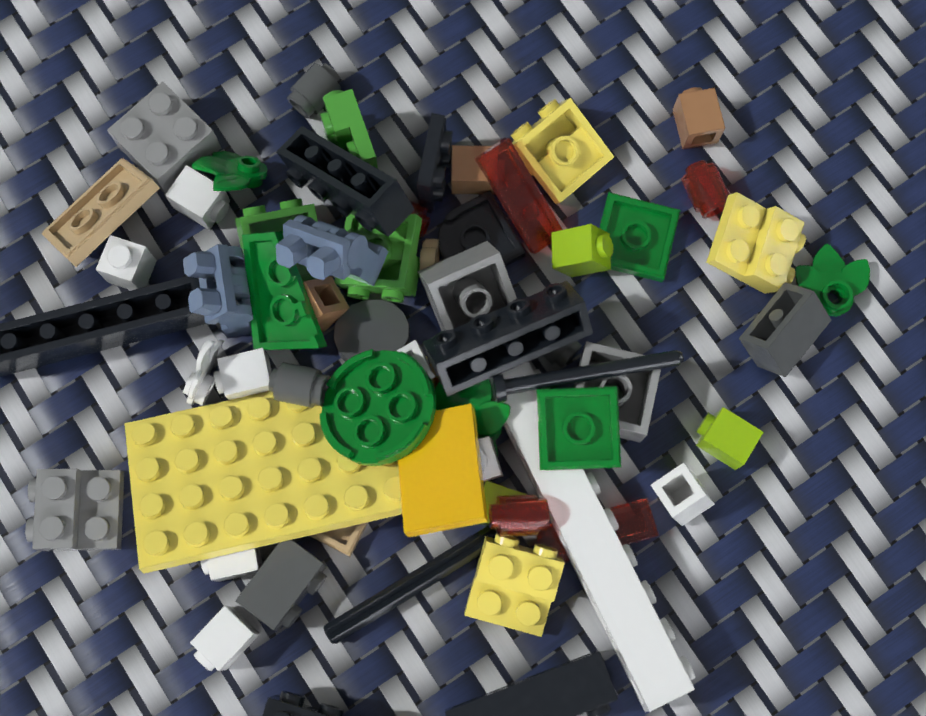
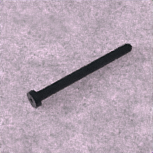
M672 350L504 379L503 374H498L492 377L496 401L499 403L507 401V395L679 366L684 362L681 351Z

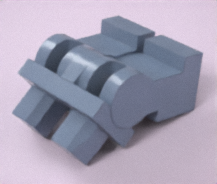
M298 215L293 220L290 219L283 224L284 239L276 244V261L279 265L291 268L296 263L306 266L310 275L320 280H324L331 275L342 280L349 277L374 286L389 251L383 246L368 242L363 235L354 232L349 233L343 228L322 221L316 222L313 218L305 215Z
M216 244L206 251L193 252L183 259L184 274L188 277L199 278L200 288L191 291L188 297L190 312L204 315L205 324L220 323L221 330L227 338L252 334L251 320H253L243 249L237 246Z

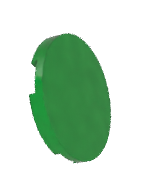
M371 349L351 357L334 372L326 384L328 389L323 400L322 413L319 414L323 434L338 453L360 465H386L398 461L411 453L426 437L436 412V392L429 374L410 355L402 351H374Z

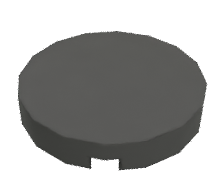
M381 299L364 300L351 305L337 320L334 326V342L340 358L346 362L351 357L371 349L374 351H396L410 343V328L404 313L394 304Z

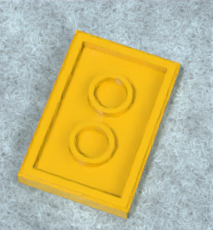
M470 403L437 410L431 428L423 441L411 453L398 460L403 529L407 537L488 522L475 408Z

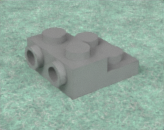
M77 468L37 469L36 479H30L28 484L29 501L35 502L34 518H29L25 527L27 541L33 542L32 549L39 551L121 550L124 471H81Z

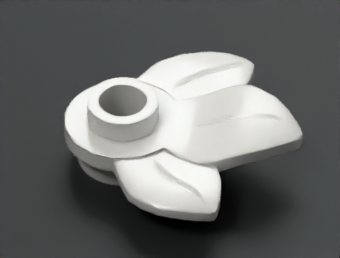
M220 339L216 343L212 340H207L202 345L196 361V373H191L183 390V393L188 395L187 404L194 405V403L203 406L206 403L215 384L214 377L209 374L224 342Z

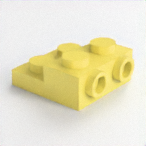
M571 98L560 103L556 99L550 101L538 111L541 119L533 126L526 122L510 135L514 141L507 146L528 176L534 175L555 204L564 201L614 158L608 147Z
M738 192L730 194L727 197L706 263L764 294L777 292L785 282L791 284L795 277V269L791 265L794 255L803 248L806 242V236L802 233L805 222L777 206L766 209Z
M496 533L495 538L485 536L464 616L542 637L551 602L555 600L565 562L563 558L557 556V549L546 545L535 544L534 549L518 545L519 539L510 535Z

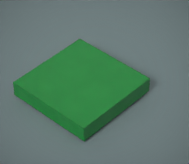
M608 192L599 228L610 233L613 243L611 270L663 282L681 210Z
M618 387L536 390L540 470L621 467Z

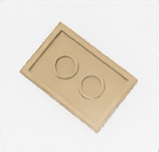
M121 158L43 231L42 235L77 267L160 187L152 178L124 158Z

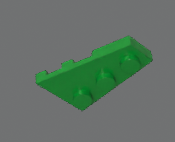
M283 231L243 234L245 269L253 313V320H251L253 350L259 348L264 350L327 347L296 264L291 268L279 265L276 261V244L284 239Z

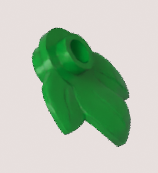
M227 151L213 152L212 156H202L192 164V169L216 175L213 181V191H234L259 187L263 184V179L267 177L268 170L267 166L256 157L240 156L239 154Z
M825 244L814 256L812 266H796L795 278L798 286L816 293L829 316H841L852 307L854 296L862 293L867 288L870 279V266L867 259L856 260L845 265L831 245ZM829 293H833L838 297V304H833L829 301Z
M490 379L448 397L440 382L436 386V410L470 403L473 405L478 436L496 433L502 428L510 415V405L492 401L493 390Z

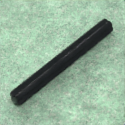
M486 526L330 621L323 627L327 638L332 644L339 643L473 561L481 554L485 536L495 538L496 531L493 527Z

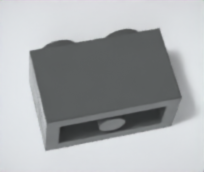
M785 282L740 336L739 340L758 367L786 377L831 322V319L814 291Z
M294 540L280 542L235 602L273 631H279L282 626L288 629L303 609L298 605L305 595L309 593L313 596L326 580L327 576L323 571L327 565Z

